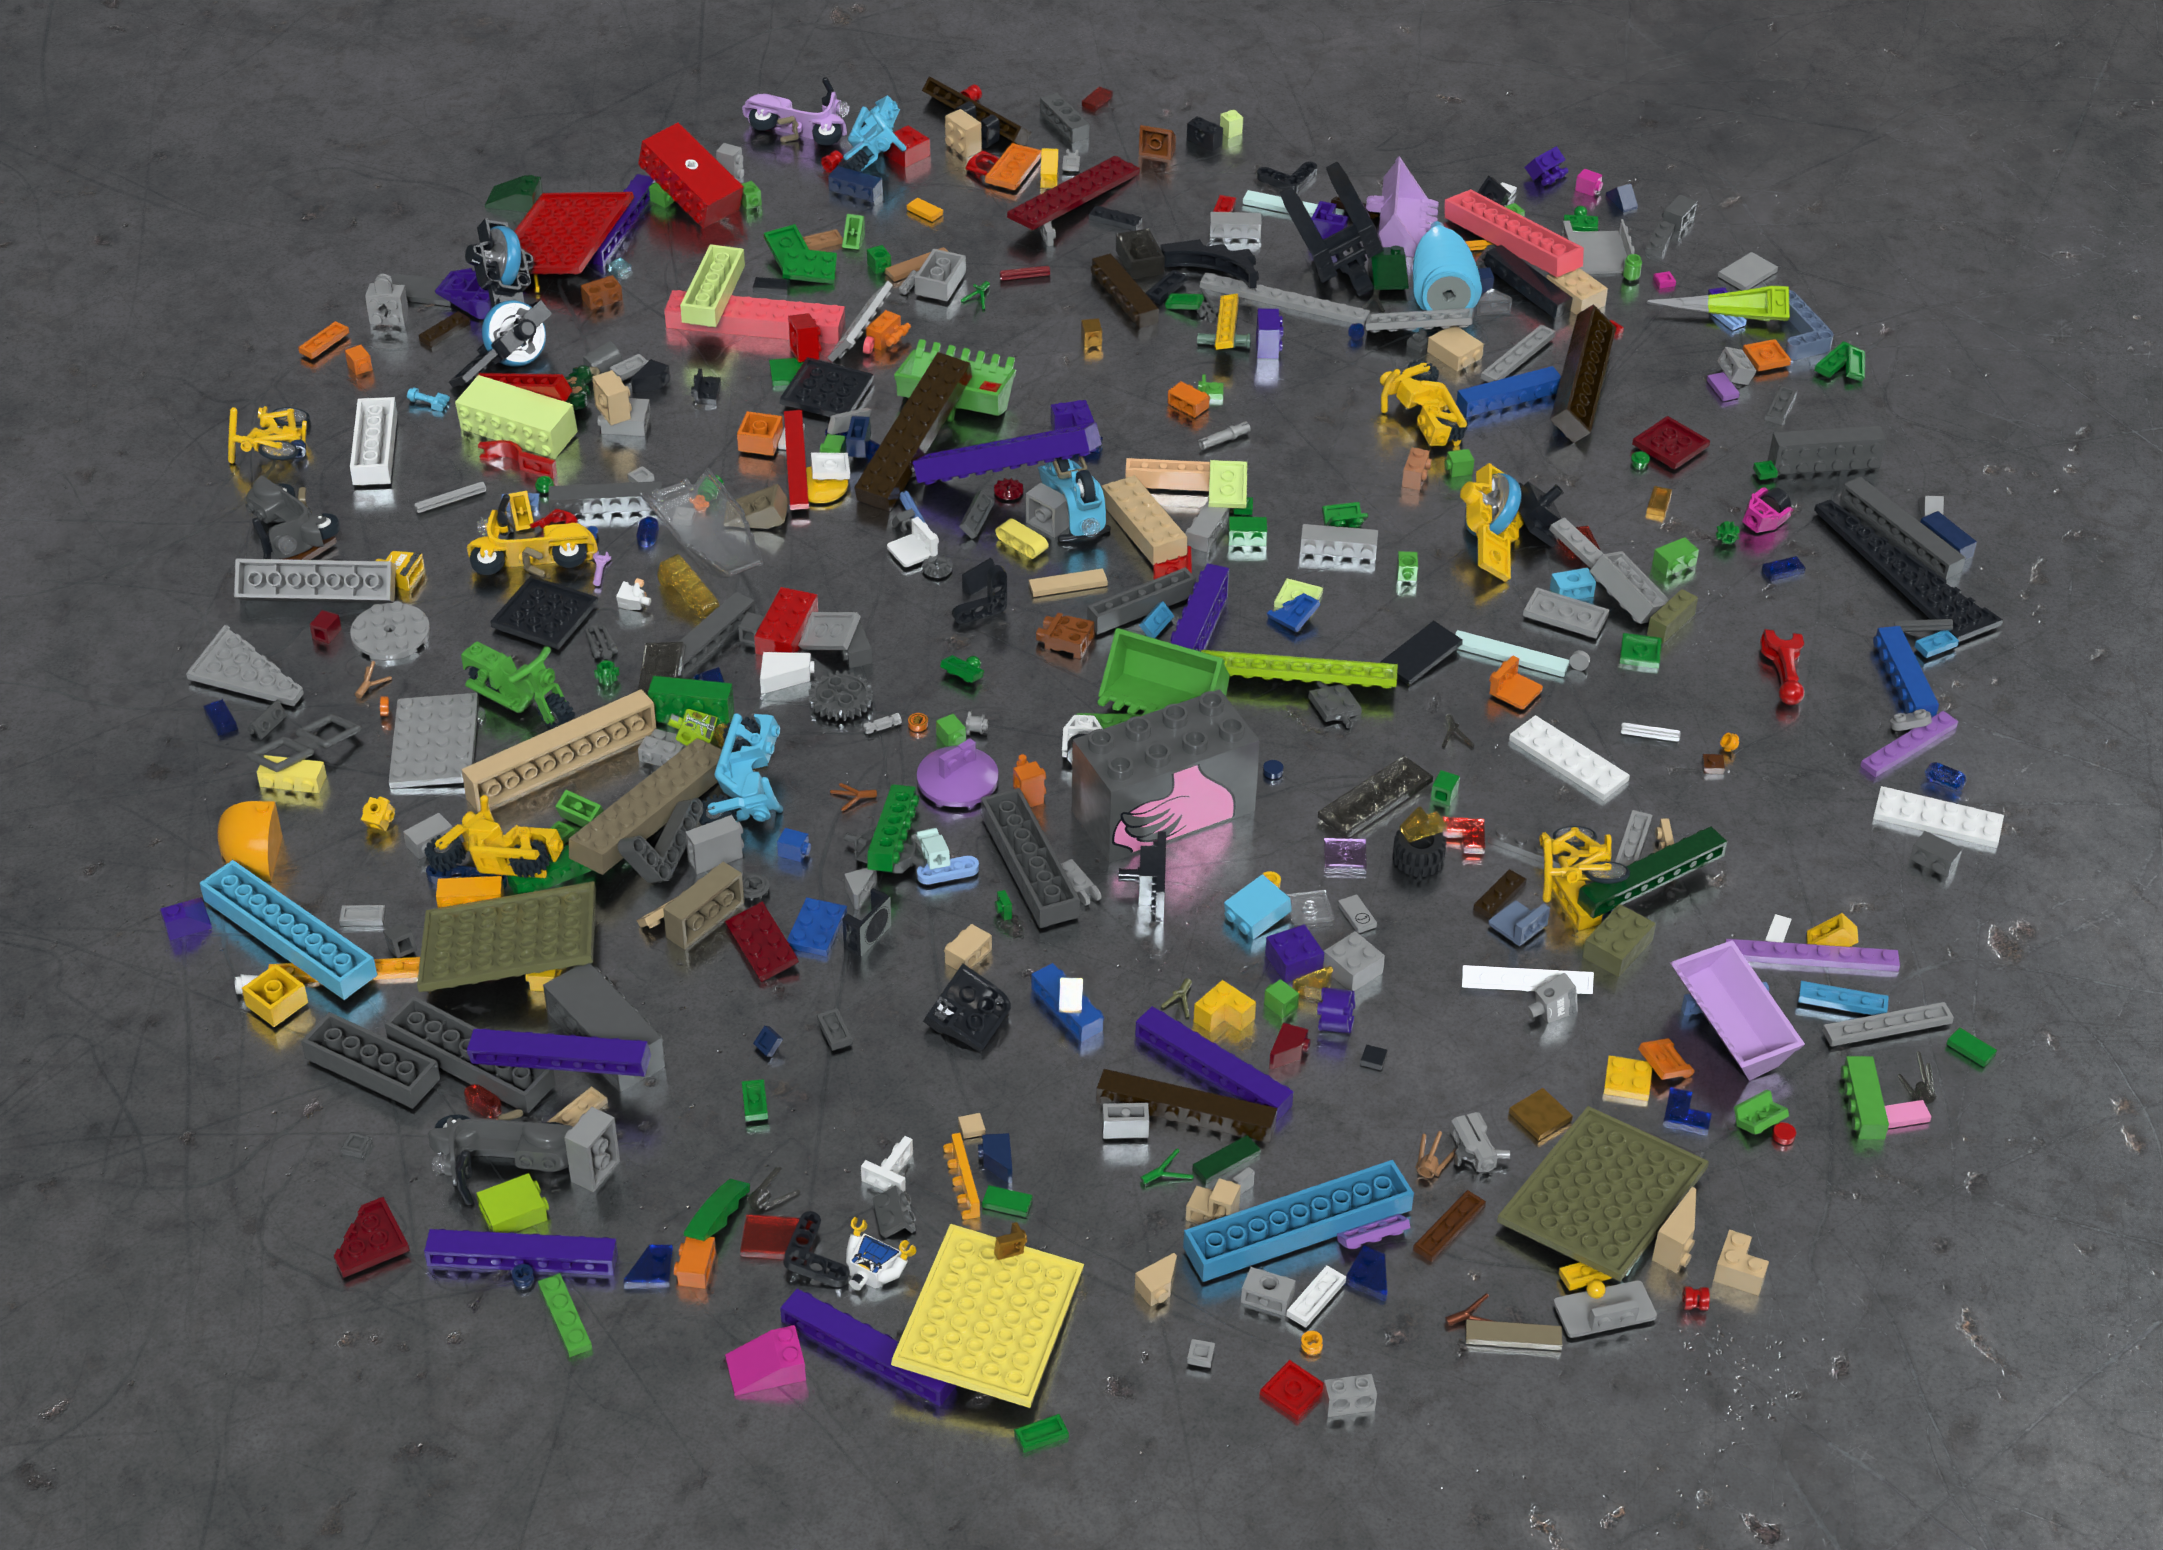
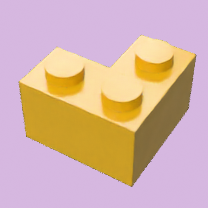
M1222 980L1194 1004L1193 1022L1209 1032L1214 1030L1223 1021L1242 1031L1255 1020L1256 1001Z

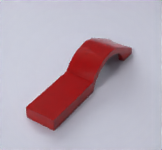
M498 440L480 442L478 444V448L484 449V453L479 456L481 460L489 462L495 458L509 457L519 462L520 470L548 476L552 479L557 476L555 460L523 452L522 448L512 441Z

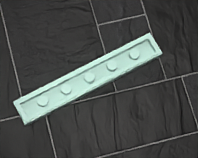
M1248 190L1243 198L1244 205L1288 213L1282 198L1279 196ZM1302 201L1312 218L1318 204ZM1336 208V214L1344 216V210Z
M1459 630L1455 634L1463 639V644L1457 649L1501 661H1507L1512 656L1520 658L1519 666L1560 677L1565 676L1569 666L1568 659Z

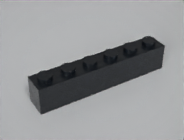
M1499 245L1486 252L1484 265L1487 268H1490L1493 273L1553 318L1557 319L1570 312L1573 297L1503 245Z

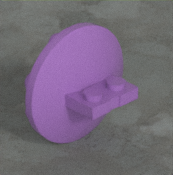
M970 738L958 746L944 747L927 755L919 764L917 783L921 792L939 806L973 807L981 802L982 797L990 796L995 791L998 785V768L989 755L976 749V742Z

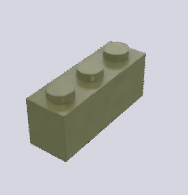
M1681 589L1650 618L1647 635L1662 638V643L1664 644L1695 615L1698 597Z

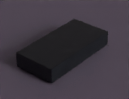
M756 277L753 284V292L787 295L790 280Z

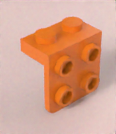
M1512 656L1507 661H1504L1497 671L1491 674L1489 694L1519 709H1525L1542 692L1543 686L1518 674L1520 658Z

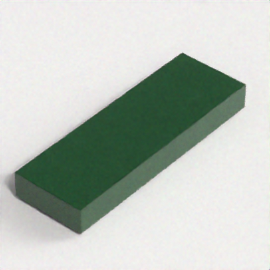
M1246 1135L1194 1163L1192 1170L1207 1184L1261 1154V1149Z

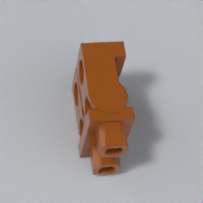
M1057 613L1055 618L1046 616L1043 621V628H1038L1036 631V640L1044 642L1045 649L1051 650L1052 648L1055 651L1063 650L1074 653V658L1078 659L1083 657L1087 647H1089L1095 637L1094 621L1063 616L1062 613Z

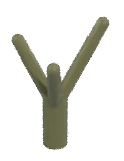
M1188 978L1184 979L1180 988L1173 991V996L1165 1001L1161 1008H1165L1175 999L1181 997L1185 1016L1189 1018L1190 1013L1186 993L1192 981Z

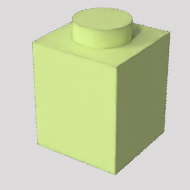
M1229 110L1220 116V126L1223 127V134L1228 139L1242 134L1243 117L1236 110Z

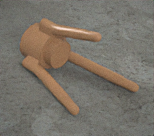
M1438 1131L1431 1150L1426 1156H1424L1426 1134H1422L1418 1162L1415 1166L1417 1172L1422 1177L1433 1178L1434 1175L1438 1177L1441 1170L1455 1155L1456 1149L1439 1165L1438 1158L1434 1154L1442 1135L1441 1131Z

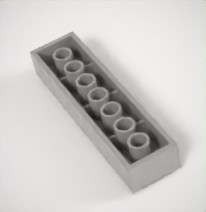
M236 559L234 597L239 600L393 603L395 602L396 565L393 562Z

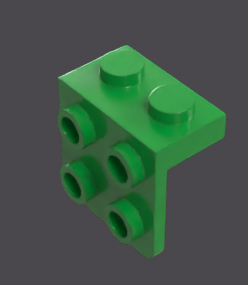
M1360 502L1322 507L1324 526L1360 528L1368 518V513H1361Z

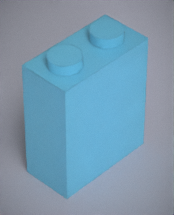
M1263 874L1224 902V914L1228 921L1234 922L1243 934H1248L1253 940L1292 911L1290 898Z

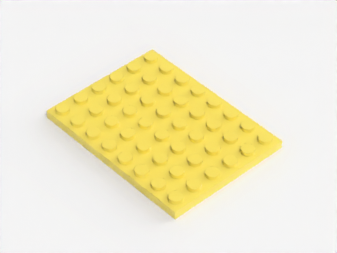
M950 1224L893 1355L891 1365L1030 1408L1083 1272L1084 1264L1024 1246L1023 1254L997 1260L994 1255L996 1237Z

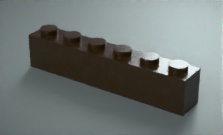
M1111 253L1092 258V275L1099 280L1100 284L1106 288L1108 294H1111L1116 303L1130 316L1132 322H1135L1139 328L1158 323L1159 308Z

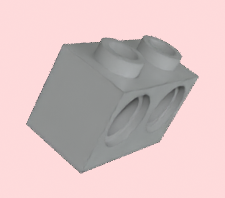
M1725 347L1717 360L1730 382L1749 385L1756 373V369L1741 349Z
M1372 1374L1324 1380L1322 1398L1327 1417L1375 1411L1377 1391Z

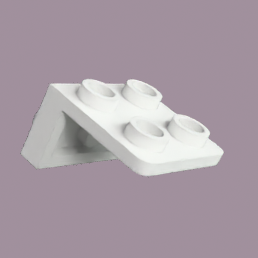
M919 517L912 519V534L888 543L887 549L904 567H909L924 561V559H928L929 556L934 557L938 555L939 539L928 528L926 523H923Z

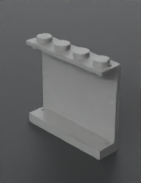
M1623 219L1620 221L1619 231L1573 232L1570 221H1563L1561 236L1584 248L1583 267H1580L1581 270L1587 274L1623 273L1625 259L1628 255L1635 253L1634 246L1631 245V236L1628 235V226H1625Z

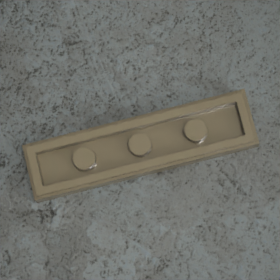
M1466 1320V1344L1561 1351L1562 1326Z

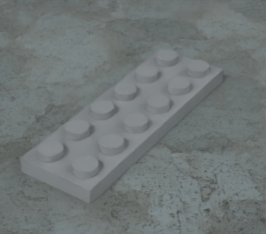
M889 281L884 283L869 298L827 358L833 362L837 357L841 359L847 352L845 349L850 350L856 343L854 339L857 340L863 333L861 329L864 330L869 325L870 321L868 319L871 320L877 312L875 310H878L884 304L882 300H886L891 294L889 290L893 285Z
M1474 308L1368 314L1366 320V330L1380 332L1384 329L1397 331L1402 328L1415 330L1420 327L1428 330L1439 326L1446 329L1457 325L1464 328L1472 325Z

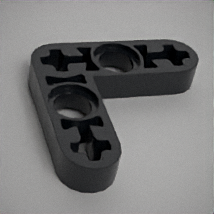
M1305 162L1291 176L1268 167H1260L1257 170V179L1260 182L1282 190L1292 186L1295 192H1298L1317 174V164Z
M994 565L988 570L987 597L960 604L952 610V616L957 623L964 624L999 614L1006 609L1007 573L1001 565ZM1001 587L999 591L993 592L995 588ZM984 606L981 611L975 612L978 607Z
M813 1211L803 1213L785 1251L784 1266L790 1271L833 1287L845 1286L850 1273L847 1266L810 1252L820 1228L821 1218ZM809 1221H812L813 1223L811 1224L809 1231L806 1230L807 1223ZM804 1237L808 1240V1244L801 1245L796 1239ZM793 1256H794V1257H797V1259H796L795 1262H794V1261H791V1259L793 1258ZM817 1263L822 1266V1270L814 1271L810 1265ZM837 1273L841 1274L839 1278L835 1277Z

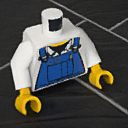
M854 1217L851 1220V1227L854 1229V1232L850 1234L846 1249V1264L849 1266V1275L852 1277L849 1281L850 1286L855 1290H861L865 1284L873 1288H879L883 1284L898 1279L908 1262L907 1257L913 1256L916 1253V1247L911 1245L909 1250L906 1251L909 1242L904 1240L899 1245V1251L865 1233L863 1236H860V1233L866 1230L867 1222L863 1219L862 1225L856 1228L858 1218Z

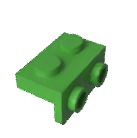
M1767 1089L1734 1107L1737 1127L1755 1135L1789 1117L1788 1108L1774 1103L1771 1091Z

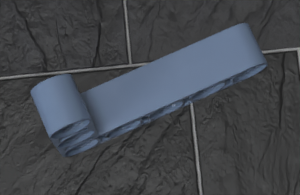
M1789 290V321L1801 334L1788 338L1785 352L1791 360H1799L1829 352L1834 333L1794 291Z

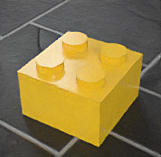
M277 964L242 987L245 1005L273 1027L308 1003L305 985Z

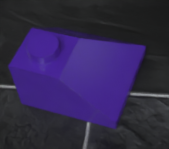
M202 897L160 909L169 940L212 929Z

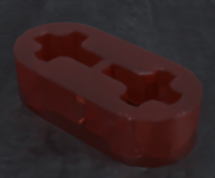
M476 1084L470 1085L465 1089L464 1096L468 1106L487 1118L496 1117L501 1113V1102L496 1095Z

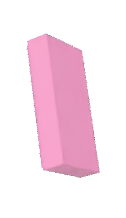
M1923 1100L1885 1106L1889 1122L1888 1128L1926 1123L1931 1120V1115Z

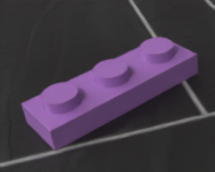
M1397 1214L1338 1233L1337 1238L1338 1242L1346 1248L1356 1249L1366 1242H1378L1382 1240V1237L1402 1234L1403 1230L1410 1228L1409 1219L1401 1214Z

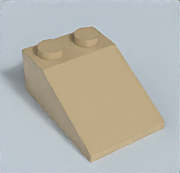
M1694 1187L1689 1190L1660 1228L1656 1239L1652 1260L1675 1273L1682 1266L1686 1267L1692 1256L1689 1252L1695 1243V1240L1692 1239L1695 1230L1696 1188Z

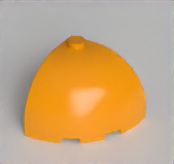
M247 801L229 807L221 815L217 831L220 853L225 859L226 864L234 860L264 882H271L283 838L276 803L274 801Z

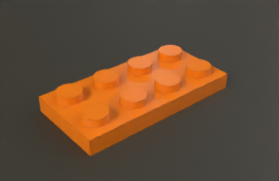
M1011 143L985 176V183L1009 190H1016L1041 158L1042 150Z

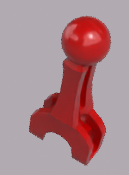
M1764 629L1760 639L1761 652L1767 658L1773 660L1778 669L1781 679L1779 697L1787 705H1796L1803 700L1805 694L1803 686L1798 682L1799 677L1794 661L1800 656V650L1804 646L1802 634L1793 633L1791 640H1783L1776 636L1774 630Z

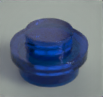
M1361 323L1352 324L1349 327L1348 334L1353 340L1358 341L1364 335V327Z

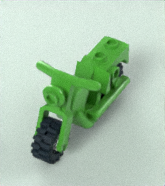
M478 641L461 654L463 669L466 670L472 666L468 672L470 677L466 681V687L517 713H522L536 701L538 705L537 710L539 711L538 715L542 716L540 719L546 722V726L550 725V729L575 719V712L572 711L573 707L569 706L570 703L568 701L566 702L559 685L553 683L555 680L554 670L552 668L546 669L543 663L551 652L549 647H544L536 659L528 665L524 664L519 669L516 668L511 656L507 657L505 654ZM551 690L552 693L544 698V695Z

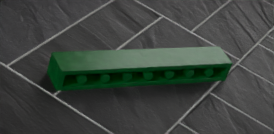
M1712 826L1700 830L1694 835L1685 837L1675 844L1668 845L1664 849L1651 853L1647 857L1626 866L1630 870V876L1622 882L1612 884L1592 882L1582 886L1579 890L1577 903L1594 919L1615 909L1619 904L1628 903L1723 857L1727 840ZM1617 869L1609 875H1611V879L1624 876L1626 872L1623 869Z

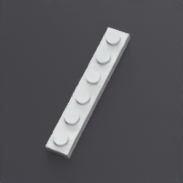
M1463 965L1462 987L1536 991L1565 972L1576 985L1577 993L1593 994L1594 972Z

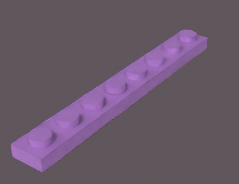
M1726 939L1725 941L1726 943L1733 940L1748 962L1897 972L1900 968L1898 950Z

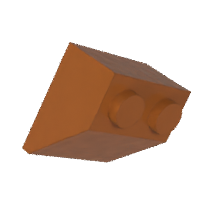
M1140 125L1139 155L1171 160L1176 150V135L1173 130Z

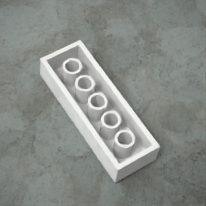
M395 397L362 398L357 401L350 462L353 485L391 484L398 415Z

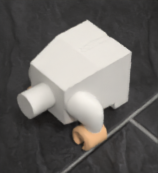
M637 578L634 586L623 581L616 596L619 608L641 610L643 604L648 606L651 604V598L646 597V592L640 589L644 585V580Z

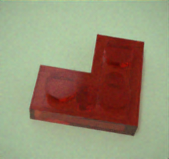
M1443 817V836L1447 838H1463V853H1485L1484 819Z

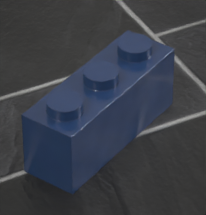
M839 166L828 176L829 190L870 202H875L883 192L882 178Z
M1939 511L1921 518L1920 523L1965 556L1966 559L1974 556L1977 541Z

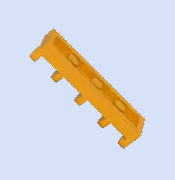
M961 1133L951 1134L952 1143L945 1144L943 1150L945 1153L953 1152L955 1159L949 1160L947 1164L950 1169L957 1168L959 1176L954 1177L952 1183L954 1186L962 1185L964 1194L958 1195L957 1201L959 1204L967 1203L969 1209L962 1211L961 1216L964 1220L980 1217V1202Z

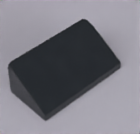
M989 558L962 574V589L974 595L987 587L988 570L995 565L993 559Z

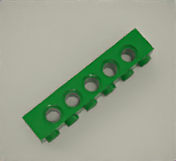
M891 785L867 852L868 870L893 872L895 864H899L904 841L907 840L912 818L914 819L915 807L919 805V795H916V787Z

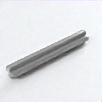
M478 482L416 502L414 504L417 513H422L486 492V486L484 482Z

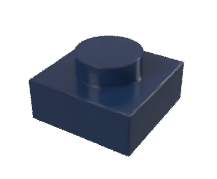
M764 1026L753 1044L766 1056L772 1057L783 1041V1038L770 1026Z

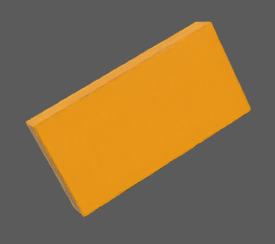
M918 197L907 204L908 211L931 222L943 215V209Z

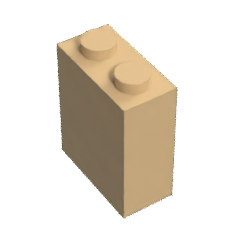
M1451 326V328L1443 329L1429 337L1427 352L1455 371H1459L1482 358L1484 344L1458 326Z

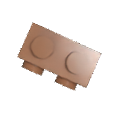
M1411 448L1403 470L1402 487L1415 490L1421 489L1423 481L1427 479L1428 470L1431 468L1432 459L1429 458L1430 451Z

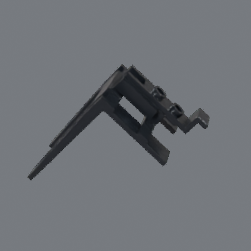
M1335 162L1327 166L1326 170L1335 191L1353 222L1352 225L1323 239L1301 198L1292 186L1280 191V195L1287 212L1314 259L1321 282L1323 283L1337 276L1336 269L1340 268L1342 273L1346 272L1349 275L1357 294L1361 296L1374 289L1364 266L1365 261H1367L1365 254H1367L1369 259L1383 252L1384 249L1376 227L1348 175L1339 162ZM1352 247L1354 252L1345 256L1344 251L1350 252L1349 248ZM1335 255L1337 262L1333 263L1331 256Z

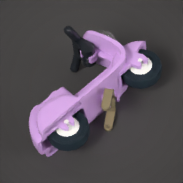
M824 77L822 82L827 90V95L822 98L823 112L812 113L793 109L792 102L789 99L770 94H757L750 97L742 106L743 115L748 118L750 125L754 129L763 131L772 129L793 134L781 137V142L797 140L801 136L814 139L821 145H832L837 143L841 136L847 135L846 124L842 118L848 115L849 105L846 101L841 102V100L837 99L836 92H834L829 79Z

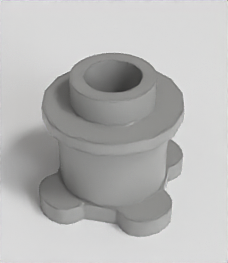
M968 711L966 735H970V731L980 732L983 735L984 731L988 730V719H985L984 714L982 716H973L972 711Z

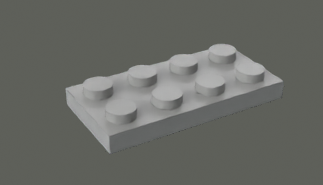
M1536 588L1523 611V616L1597 638L1609 616L1610 610Z

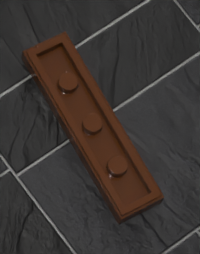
M1467 1190L1413 1245V1251L1433 1262L1486 1206V1201Z

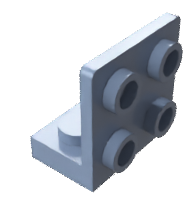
M1515 900L1492 917L1488 924L1515 944L1521 946L1548 925L1550 907L1543 903L1537 909L1534 908L1531 911Z

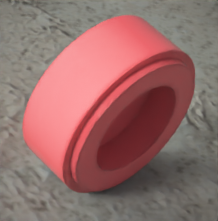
M866 337L863 353L869 355L872 353L875 343L874 337Z

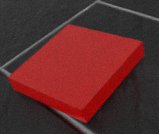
M1289 1360L1260 1389V1395L1298 1421L1322 1397L1324 1383Z

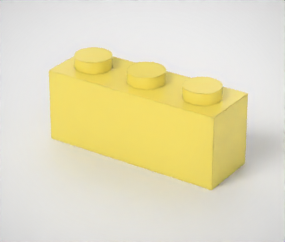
M264 755V758L275 763L287 759L286 757ZM302 760L279 772L272 771L259 765L257 770L260 787L320 793L327 777L324 762Z

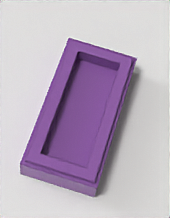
M1724 372L1707 376V382L1722 401L1739 398V391Z

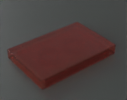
M747 1215L740 1256L784 1259L785 1251L800 1218ZM809 1221L807 1223L806 1230L809 1231L810 1226L813 1223L812 1221ZM804 1237L796 1239L801 1245L808 1244V1240Z

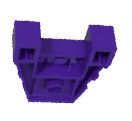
M472 268L450 271L435 290L436 294L478 319H484L492 308L489 292L478 285L475 270L473 271Z

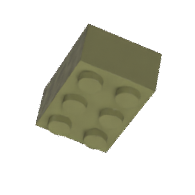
M1619 904L1585 940L1582 958L1620 977L1653 941L1656 923Z

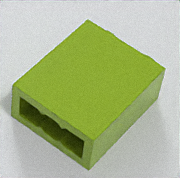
M529 1173L476 1193L479 1209L491 1232L515 1233L547 1221L546 1211L549 1210L548 1202L545 1197L541 1198L539 1184L537 1181L532 1180Z

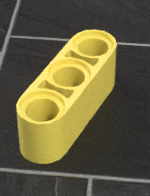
M1015 519L1007 520L995 530L999 540L1031 559L1036 558L1048 549V542L1042 535Z

